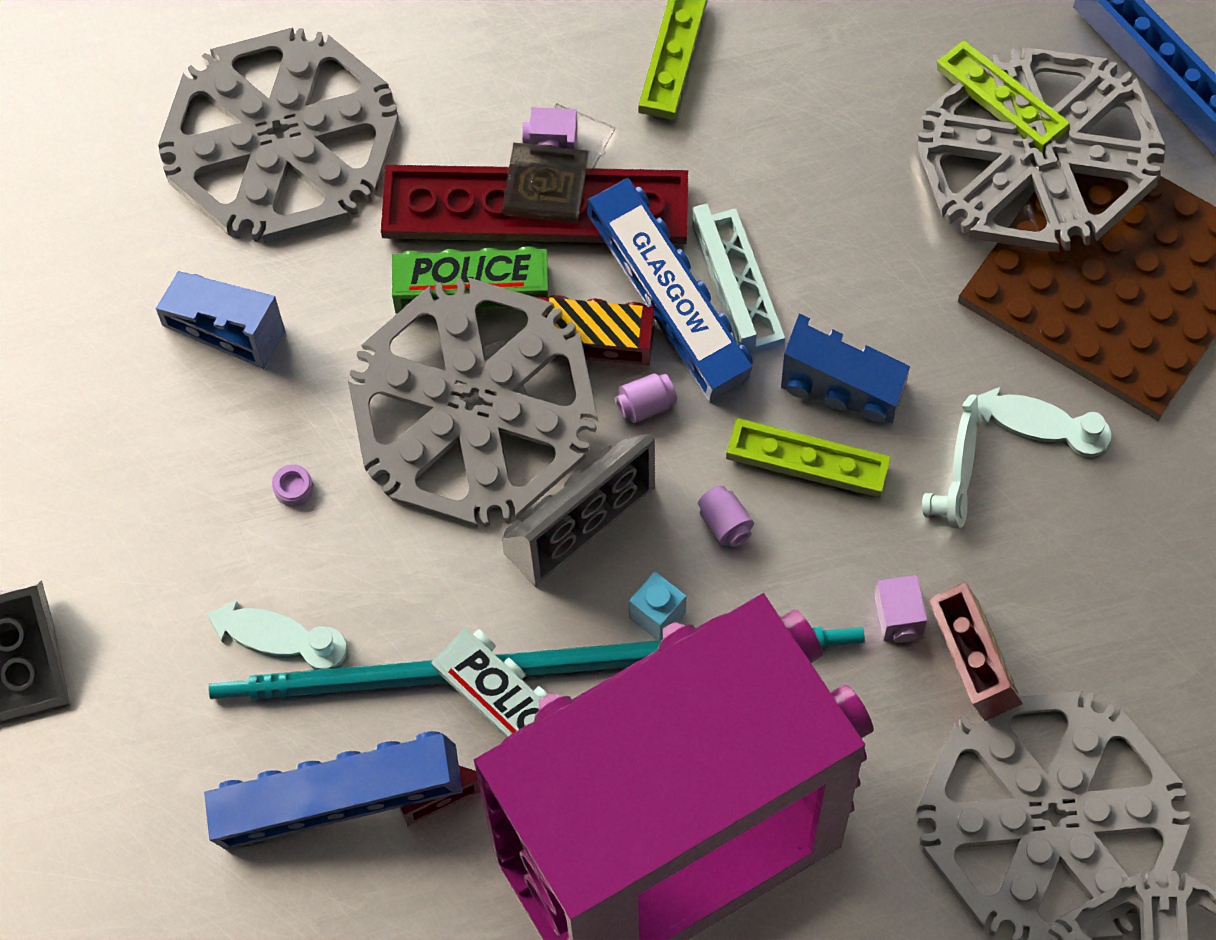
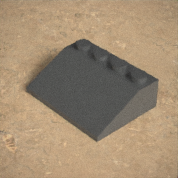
M650 434L623 439L615 447L608 446L596 456L594 464L584 472L579 470L572 474L565 482L564 488L554 496L548 495L544 497L534 508V513L524 521H515L506 529L502 538L504 555L535 587L655 489V439Z
M42 580L0 590V721L69 704L53 619Z

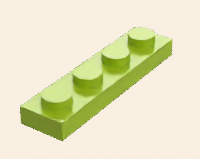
M668 0L640 97L638 113L675 120L708 0Z
M962 40L936 61L938 72L952 83L957 84L960 82L964 85V92L1000 121L1014 124L1017 127V132L1021 134L1023 139H1027L1026 135L1034 140V148H1037L1042 154L1045 153L1046 145L1051 143L1053 138L1056 141L1070 129V122L965 40ZM982 66L1001 79L1005 86L997 87L994 78L986 74ZM1019 94L1030 102L1029 106L1025 108L1018 107L1015 103L1016 96ZM1010 97L1016 115L1004 106L1003 100ZM1039 110H1041L1048 117H1050L1051 121L1043 120L1040 116ZM1041 120L1046 134L1041 136L1028 123Z
M736 418L726 452V459L878 498H881L891 456Z

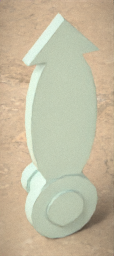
M1000 387L978 395L979 415L986 426H988L989 420L992 418L999 426L1009 432L1028 439L1054 443L1066 441L1069 447L1082 457L1092 458L1100 456L1110 445L1112 434L1110 427L1105 422L1104 417L1097 412H1088L1083 416L1072 419L1060 408L1036 398L1010 394L998 396Z
M970 395L962 405L964 413L957 435L953 483L949 489L948 496L935 495L934 493H925L923 496L922 511L924 517H934L935 515L947 516L951 528H962L966 521V491L972 474L977 426H979L978 395Z
M237 600L207 613L222 643L226 633H228L237 643L262 654L278 657L302 655L306 663L315 670L337 668L343 663L347 655L345 638L338 630L332 627L318 626L307 631L298 622L276 612L253 608L236 610Z

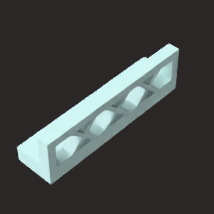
M707 203L693 207L692 227L725 316L731 324L735 341L738 345L744 344L750 353L784 344L785 336L736 208L712 215ZM731 222L735 233L728 243L721 240L716 226ZM737 241L740 245V248L735 246ZM730 253L746 261L747 265L741 275L733 272L728 260ZM749 273L751 274L752 280L747 278ZM742 286L758 293L759 299L754 308L745 304L740 291ZM761 306H763L765 313L759 311ZM756 318L769 324L773 334L756 339L757 334L752 323L753 320Z

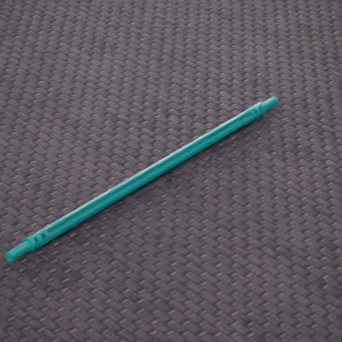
M822 626L812 627L820 642L822 651L827 646L865 643L863 627L823 630ZM662 640L495 655L503 663L507 658H510L524 671L526 676L627 668L657 651ZM433 660L250 675L249 680L209 683L210 699L250 696L251 700L444 684L448 682L433 669L431 665Z

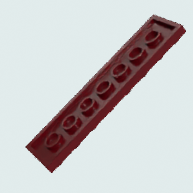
M385 165L381 236L384 239L605 243L587 215L588 200L629 178L635 188L640 187L645 192L650 203L649 210L655 219L661 218L666 224L670 233V242L672 244H687L688 170ZM531 168L551 170L557 177L555 189H559L562 173L575 174L570 204L540 201L543 184L541 182H533L532 187L540 189L538 202L526 201L518 192L521 175ZM532 172L525 177L523 191L529 198H534L535 192L528 190L529 179L539 178L546 179L547 181L545 198L567 199L570 178L565 177L563 194L550 192L552 178L547 173Z

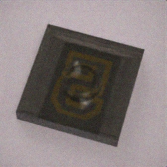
M513 142L502 214L578 223L589 151Z

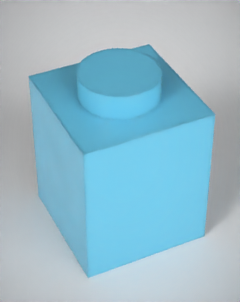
M655 571L629 599V618L655 639L663 640V628L673 622L678 623L686 614L687 596Z

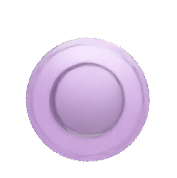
M287 465L275 473L272 479V488L275 497L280 503L286 506H299L311 497L313 482L309 472L302 466Z

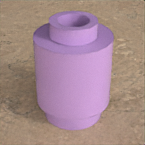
M654 373L620 386L619 396L615 397V402L622 418H629L632 423H636L669 410L670 405L677 402V396L668 375L662 374L658 376Z
M717 486L707 491L699 499L700 515L720 545L736 547L744 543L751 536L750 530L754 525V521L733 491H727L724 486Z

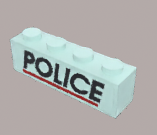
M465 627L431 662L434 670L507 738L534 721V717L539 711V699L548 694L539 686L533 691L522 681L526 676L524 671L510 658H507L503 663L492 652L496 645L482 631L478 629L473 634Z

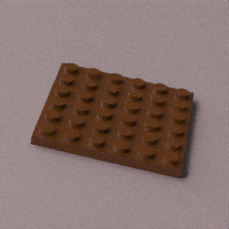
M1073 173L1087 211L1093 215L1103 213L1128 190V184L1123 180ZM1162 176L1158 180V185L1097 241L1094 233L1090 230V244L1088 245L1084 244L1082 237L1079 235L1069 237L1070 250L1067 251L1062 248L1060 238H1055L1059 243V252L997 243L958 298V303L1158 422L1216 338V207ZM1035 191L1008 228L1038 232L1047 226L1046 218Z

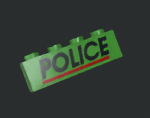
M526 246L518 250L484 248L480 251L461 252L455 249H447L441 253L406 251L403 254H392V299L395 313H399L429 286L432 289V298L436 301L438 299L435 290L436 283L441 282L446 295L455 294L458 289L456 279L461 278L464 282L468 294L470 292L468 278H472L535 298H548L547 249ZM490 301L482 302L476 308V310L513 309Z

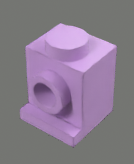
M531 107L530 122H523V145H530L531 153H540L544 156L568 154V161H576L578 136L577 109Z

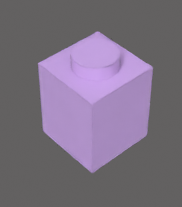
M918 575L877 581L874 597L883 641L894 639L895 642L905 643L917 639L919 635H923L927 617Z

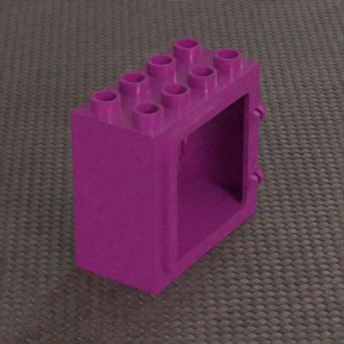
M762 593L731 612L719 615L697 628L691 624L683 625L673 622L663 628V640L659 644L657 651L573 699L570 696L562 697L549 693L539 699V711L536 713L532 723L509 735L498 746L473 759L495 861L543 940H688L842 847L849 814L855 810L853 803L854 792L861 785L859 778L861 763L867 760L866 744L862 738L871 734L874 731V727L868 711L855 691L849 685L843 684L830 692L811 664L823 657V651L811 625L798 610L794 609L780 617L766 595Z

